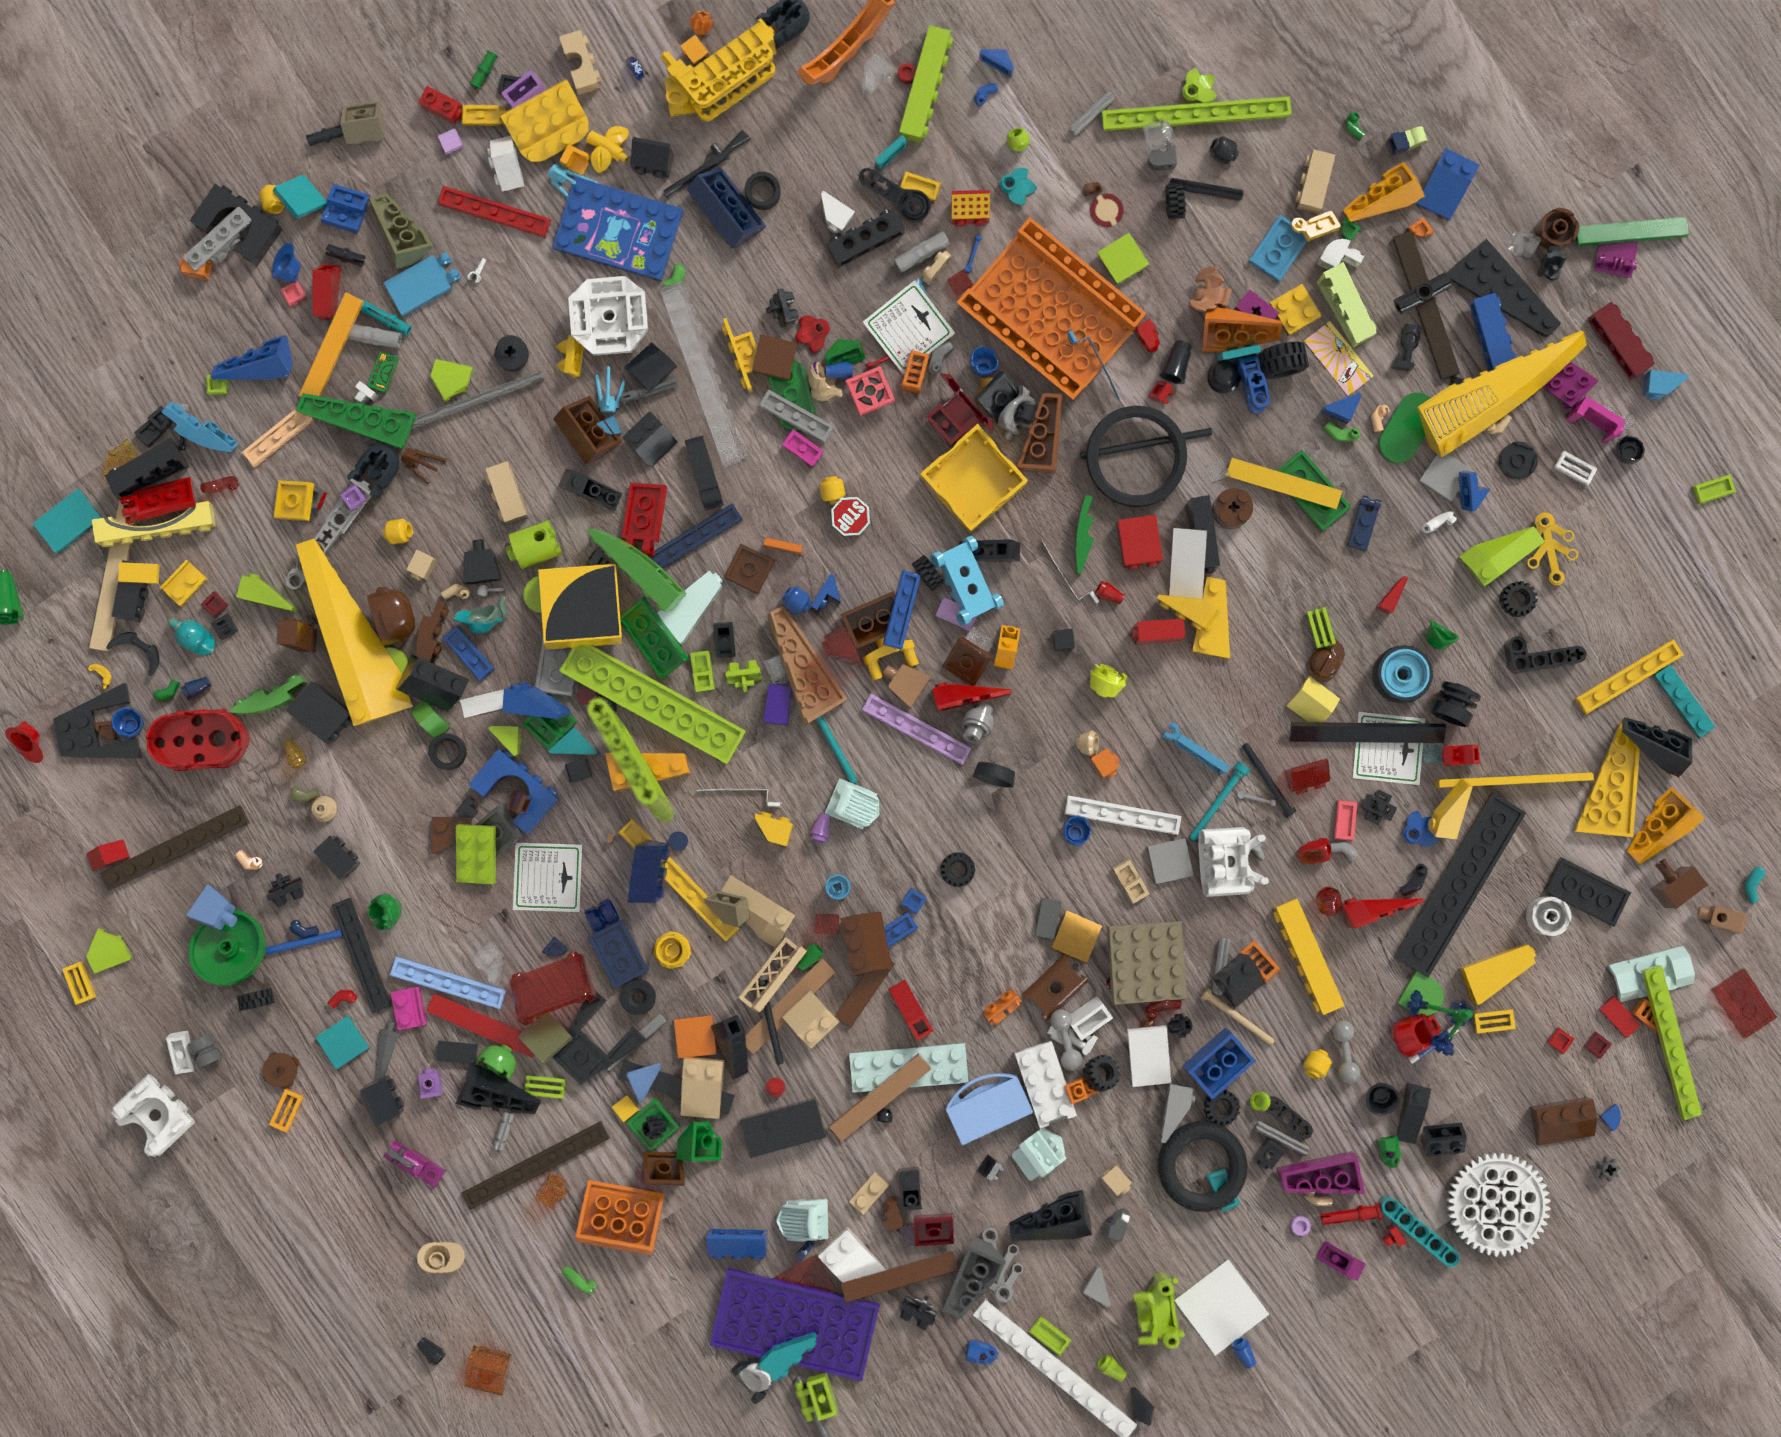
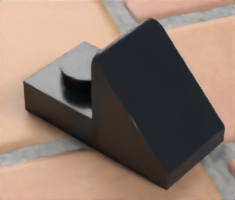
M733 622L713 623L717 658L736 657Z

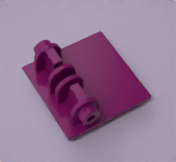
M1638 241L1600 244L1598 246L1594 271L1632 278L1633 270L1637 268L1635 257Z
M1570 362L1547 382L1543 388L1563 401L1562 406L1568 409L1572 408L1599 381Z

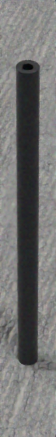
M1211 428L1182 434L1184 439L1188 440L1212 435ZM1168 435L1099 448L1098 456L1172 443ZM1086 451L1080 452L1081 459H1086Z

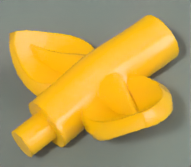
M614 126L608 129L605 136L594 131L588 134L586 142L596 147L591 154V163L597 173L605 171L611 164L612 158L617 162L621 160L626 163L629 156L624 154L625 151L619 147L626 142L629 133L628 129Z

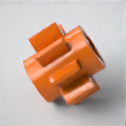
M697 11L696 15L693 14L690 17L689 26H693L694 33L705 35L707 31L710 32V29H712L714 20L709 19V13Z

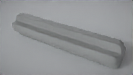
M1107 92L1070 126V132L1073 135L1080 133L1114 101V95L1111 92Z
M1228 938L1219 939L1214 975L1227 965L1230 939ZM1213 981L1212 993L1222 995V991Z
M1260 1121L1255 1126V1131L1302 1156L1307 1155L1309 1151L1308 1146Z

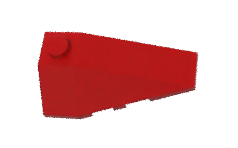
M946 682L935 684L932 693L936 710L941 712L1011 695L1012 689L956 684L947 685Z
M1353 897L1345 900V904L1341 905L1340 908L1347 927L1356 929L1378 921V917L1382 918L1393 915L1396 910L1408 909L1423 903L1424 900L1423 898L1356 900Z

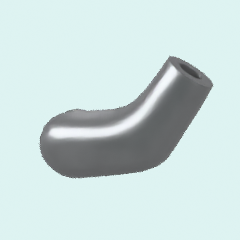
M950 341L933 350L929 363V371L932 374H938L941 371L943 357L954 349Z

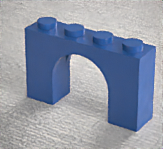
M498 749L468 785L481 796L487 797L502 779L509 776H517L523 779L529 788V796L533 798L526 815L518 814L513 822L526 834H531L559 801V798L556 796L558 793L552 787L546 788L541 784L543 780L536 774L533 776L527 772L529 768L522 762L516 763L512 759L514 756L508 750L502 751Z

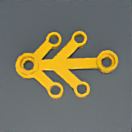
M1544 512L1536 517L1535 525L1540 535L1543 532L1545 542L1541 544L1527 564L1529 568L1536 569L1539 566V561L1547 551L1551 568L1549 582L1554 586H1559L1564 582L1565 576L1563 572L1559 571L1555 549L1564 554L1570 561L1578 558V552L1575 549H1569L1552 538L1551 531L1562 536L1565 542H1571L1574 539V533L1570 530L1566 531L1555 524L1554 517L1550 513ZM1546 518L1549 520V523L1543 525L1541 520ZM1566 533L1572 534L1570 540L1565 539ZM1569 552H1575L1576 557L1570 558L1568 555ZM1531 560L1537 561V565L1534 567L1529 563ZM1555 574L1560 575L1561 579L1559 581L1553 580Z

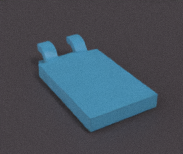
M447 252L441 254L437 259L434 255H431L383 282L403 317L452 290L450 284L461 279L459 272L455 268L448 273L444 270L443 266L452 263Z
M1172 722L1168 725V728L1172 730V734L1168 732L1162 734V738L1172 741L1175 745L1218 774H1225L1230 768L1229 765L1180 734L1179 727Z

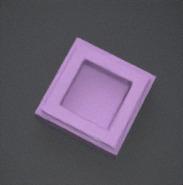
M455 128L438 136L446 155L463 148Z

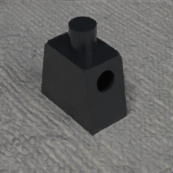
M483 539L473 540V551L464 553L463 583L465 585L502 581L494 551L492 549H485Z

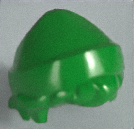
M387 893L378 895L371 900V904L368 907L370 909L368 915L371 917V922L378 930L392 928L397 924L401 916L402 904Z

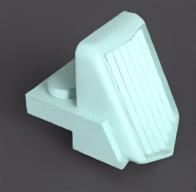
M839 778L825 814L863 829L879 817L877 793Z
M1045 1127L1019 1145L1020 1148L1012 1154L1013 1159L1029 1180H1034L1039 1175L1043 1178L1067 1159L1065 1157L1062 1137L1050 1130H1046Z
M827 1199L786 1201L776 1219L781 1234L791 1241L829 1239Z

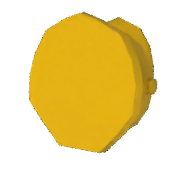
M670 931L656 939L653 954L662 967L669 969L683 966L689 959L691 948L689 941L683 935Z

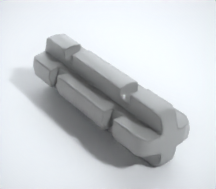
M505 1112L503 1114V1122L500 1123L496 1136L497 1140H495L493 1148L502 1151L505 1147V1141L511 1128L510 1123H512L514 1118L512 1113Z

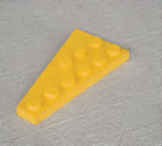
M1622 721L1619 723L1573 832L1633 837L1640 748L1622 732Z

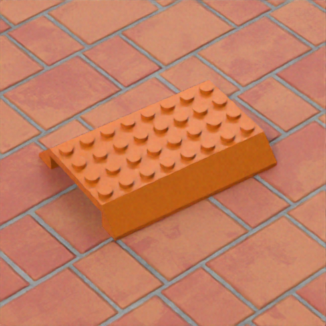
M1031 217L1020 227L1015 238L971 289L968 288L956 302V304L1072 400L1089 385L1100 372L1102 366L1088 339L1072 345L1067 336L1069 330H1072L1077 341L1089 336L1105 366L1147 314Z

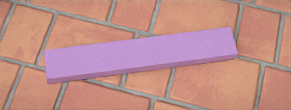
M870 694L862 709L863 712L961 765L964 764L972 749L873 694Z

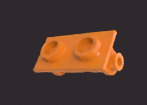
M1011 989L1004 992L995 1003L988 1005L982 1013L992 1026L994 1024L998 1025L1007 1017L1003 1012L1005 1009L1011 1014L1021 1006L1020 1003L1023 1001Z

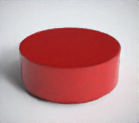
M908 63L901 65L898 69V79L904 84H910L914 81L915 67Z

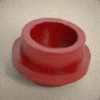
M771 1078L766 1084V1091L772 1097H779L785 1091V1083L780 1078Z

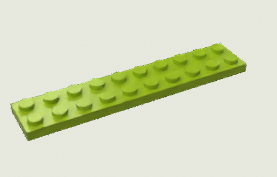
M592 645L573 647L559 670L565 676L608 698L728 765L746 733L744 729Z

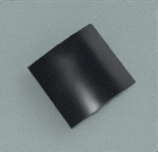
M652 342L624 366V369L636 381H639L648 392L677 368V365Z

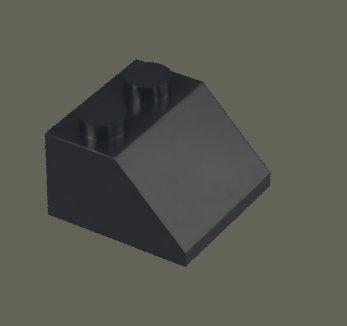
M633 137L630 162L632 171L639 175L653 174L654 177L660 179L669 177L674 157L671 145Z
M650 411L622 437L650 468L678 443L673 435Z
M1241 953L1212 977L1234 1008L1239 1006L1264 984L1258 966L1249 955Z
M389 1075L366 1084L360 1090L375 1127L401 1114L404 1110L403 1099L401 1096L398 1097L395 1091L397 1089L396 1083L393 1078L390 1079Z

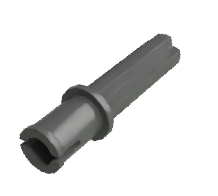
M675 376L663 379L650 392L643 386H637L636 389L621 393L626 405L627 403L639 399L643 400L645 397L677 387L678 383Z

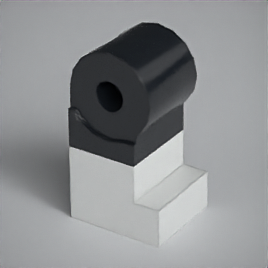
M1022 402L1015 423L1031 428L1037 407Z

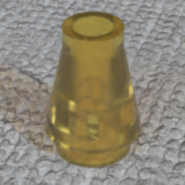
M294 739L286 740L283 745L288 765L293 769L305 765L307 762L306 755L298 747Z

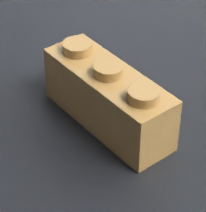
M1313 149L1311 155H1307L1304 166H1307L1306 173H1302L1300 184H1303L1301 191L1298 190L1295 202H1298L1297 209L1315 214L1320 213L1336 155Z
M508 461L486 468L487 474L485 479L488 486H492L493 492L491 496L494 503H498L500 510L497 513L500 521H504L509 525L529 518Z

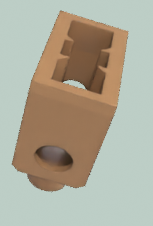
M902 664L898 671L888 665L883 672L884 676L892 680L888 685L889 690L910 709L931 679L929 675Z
M1700 906L1697 913V918L1706 920L1707 926L1732 934L1743 933L1748 916L1747 914L1719 906H1711L1710 909ZM1717 915H1720L1721 921L1717 920Z

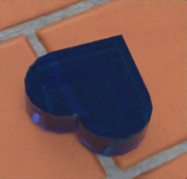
M633 56L627 58L626 63L636 80L639 81L644 78L639 61Z

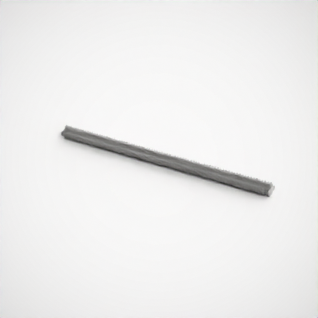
M540 370L536 374L533 372V374L531 373L527 377L522 376V379L520 377L518 381L517 379H515L516 381L513 380V382L511 380V383L509 381L507 385L504 383V385L502 384L498 388L495 386V388L493 387L489 391L484 390L482 394L480 392V395L477 393L475 394L476 396L473 395L472 397L471 395L469 399L464 398V400L462 399L458 403L455 401V403L453 402L449 406L444 405V408L442 406L440 410L435 409L434 411L433 409V412L431 411L429 414L426 412V414L424 413L420 417L417 415L412 429L425 425L427 422H434L438 418L447 417L449 414L458 413V411H463L465 408L474 407L478 403H485L489 399L498 398V396H503L505 393L509 394V392H514L516 389L525 388L529 384H536V382L538 383V381L540 382V380L543 381L545 379ZM365 436L363 438L366 446L378 442Z

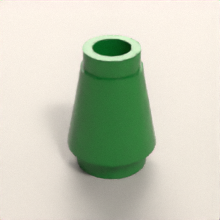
M816 943L807 946L805 949L807 952L797 963L801 970L804 971L822 959L824 951Z

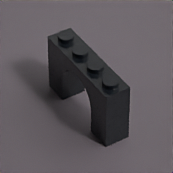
M214 184L190 219V222L208 234L225 216L231 214L237 207H240L252 219V222L250 223V231L237 252L243 258L258 266L283 230L278 225L279 221L271 215L269 217L263 215L264 211L257 206H249L247 204L248 201L242 196L238 195L235 197L231 194L233 191L225 185L220 187Z

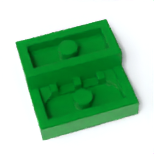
M571 714L558 719L529 715L522 725L550 750L569 732L578 720Z

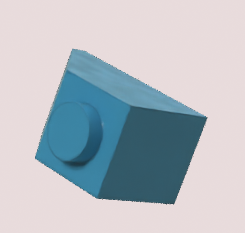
M1650 370L1644 375L1643 397H1649V400L1654 401L1661 400V398L1668 395L1687 380L1689 374Z

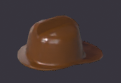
M1335 640V645L1319 649L1315 647L1309 658L1307 671L1318 682L1331 680L1338 672L1344 660L1345 650L1337 640Z

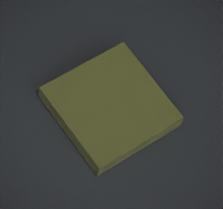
M548 1011L542 1014L518 1036L543 1065L573 1039Z

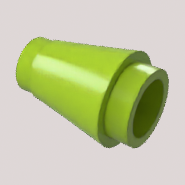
M1103 1355L1097 1364V1368L1100 1369L1101 1373L1119 1382H1122L1127 1375V1372L1124 1371L1112 1356Z

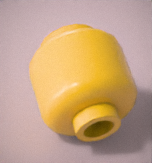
M266 185L258 194L263 210L271 214L280 213L285 207L273 192L276 185Z
M837 475L822 479L823 482L819 484V489L823 501H829L830 505L845 497L846 492L843 480L837 478Z
M403 518L387 521L385 528H383V536L392 545L407 543L413 536V528Z
M1324 1050L1310 1051L1303 1064L1305 1074L1316 1080L1324 1078L1329 1071L1332 1061Z

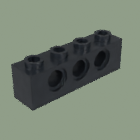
M887 209L881 212L879 217L867 219L862 223V226L858 228L852 227L846 231L845 235L841 237L835 236L829 240L827 244L828 250L838 268L905 234V227L895 209L891 211ZM879 225H885L887 229L881 232L877 229V227ZM866 233L870 235V239L862 240L860 236ZM851 242L854 246L851 249H846L844 244Z

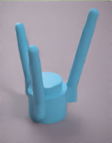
M556 164L548 172V177L552 179L551 184L556 186L567 200L569 194L559 183L563 184L565 181H568L575 185L576 181L568 177V175L596 182L563 166L559 167Z
M608 366L606 368V396H603V398L599 375H595L599 399L598 407L601 408V412L616 413V409L620 407L621 393H623L626 381H622L615 401V397L610 396V367Z

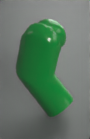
M171 679L168 688L154 691V699L158 702L173 699L180 682Z

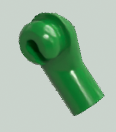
M1351 112L1346 118V129L1360 141L1366 133L1358 128L1359 114Z

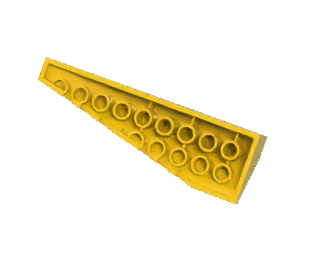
M311 539L296 544L314 610L353 725L360 726L413 707L410 696L396 690L402 676L399 668L382 645L380 638L372 629L371 624L356 601L351 597L345 584L338 577L337 572L329 563L328 558L316 540Z

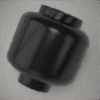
M1225 136L1215 138L1209 149L1212 159L1224 165L1231 161L1234 162L1239 154L1237 143Z

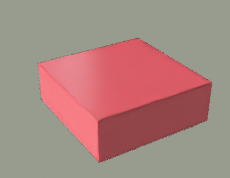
M298 281L292 282L280 289L290 307L307 298Z

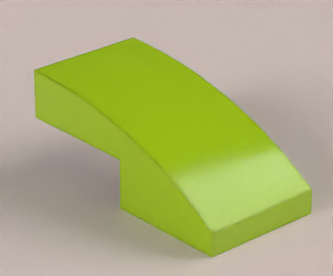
M710 651L690 652L695 691L715 689Z

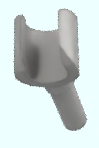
M480 585L477 595L487 597L488 592H504V587Z

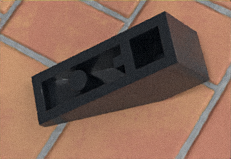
M1011 539L976 540L978 549L972 551L976 561L1020 562L1021 543Z
M1407 1083L1396 1134L1398 1141L1416 1144L1428 1108L1431 1088Z

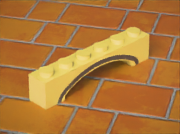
M209 501L196 503V506L190 507L180 516L152 526L124 525L117 523L112 517L92 520L95 542L102 545V547L114 546V543L118 542L130 544L133 543V540L137 539L149 541L155 536L168 538L172 537L174 533L187 535L191 534L193 530L206 532L210 531L212 527H216L213 506Z

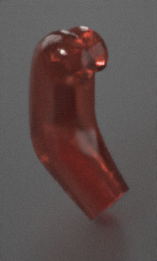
M228 476L201 483L200 489L202 493H217L228 487L230 490H235L239 487L238 478Z
M1177 999L1155 1001L1149 1004L1144 1012L1147 1013L1146 1017L1148 1019H1155L1157 1012L1179 1010L1182 1003L1181 1000Z

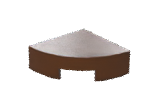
M1101 183L1084 184L1083 192L1085 196L1103 191Z
M112 721L94 723L96 731L106 739L117 740L116 731L112 727Z

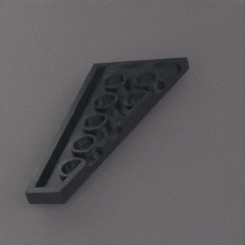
M1485 239L1445 273L1459 287L1469 290L1478 298L1496 293V296L1501 301L1500 309L1509 314L1513 319L1516 318L1523 322L1528 328L1544 337L1548 336L1562 324L1488 239Z

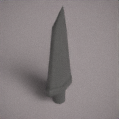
M388 1020L386 1029H380L376 1080L385 1076L397 1038L399 1037V1032L394 1031L395 1021Z

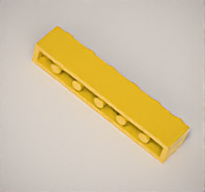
M1294 898L1273 907L1275 911L1273 912V917L1277 923L1280 922L1283 929L1280 930L1284 941L1288 940L1290 948H1288L1292 959L1295 958L1298 963L1296 969L1300 977L1303 976L1306 981L1304 987L1308 995L1311 994L1313 997L1312 1005L1316 1013L1319 1012L1321 1015H1325L1344 1007L1345 1005L1298 899Z

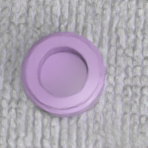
M1295 1216L1290 1222V1228L1297 1236H1305L1309 1233L1311 1225L1304 1216Z

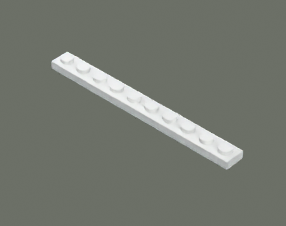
M984 1299L974 1311L973 1315L1120 1437H1128L1136 1428V1422L988 1300Z

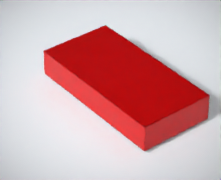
M1612 996L1599 1008L1602 1014L1625 1038H1628L1641 1026L1615 996Z

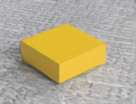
M626 1095L612 1106L623 1122L639 1111V1108L629 1095Z

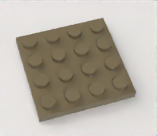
M1182 921L1106 927L1113 1005L1187 999Z

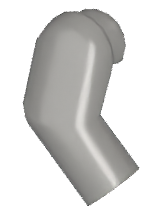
M1347 842L1330 844L1331 853L1342 852L1346 855L1348 861L1356 860L1357 850Z

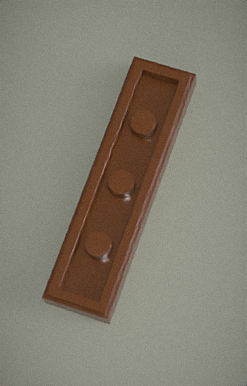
M891 969L864 974L836 1014V1017L852 1027Z

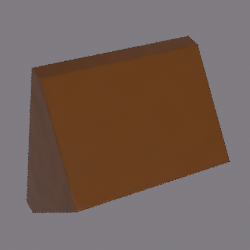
M643 1152L641 1182L645 1185L684 1186L683 1160L676 1159L677 1152Z

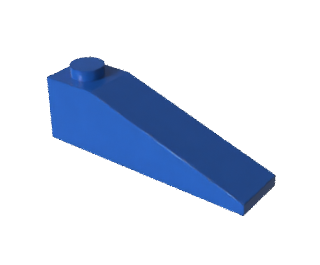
M286 335L263 342V347L255 351L251 348L240 358L234 356L215 365L210 377L212 379H275L288 376L293 362Z

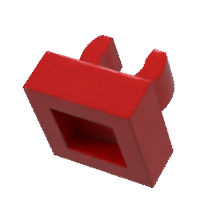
M1157 381L1148 397L1153 401L1169 404L1166 397L1167 395L1174 396V392L1171 390L1173 386L1168 382Z
M1394 1224L1385 1227L1389 1234L1381 1238L1385 1245L1389 1247L1396 1243V1245L1402 1247L1407 1243Z

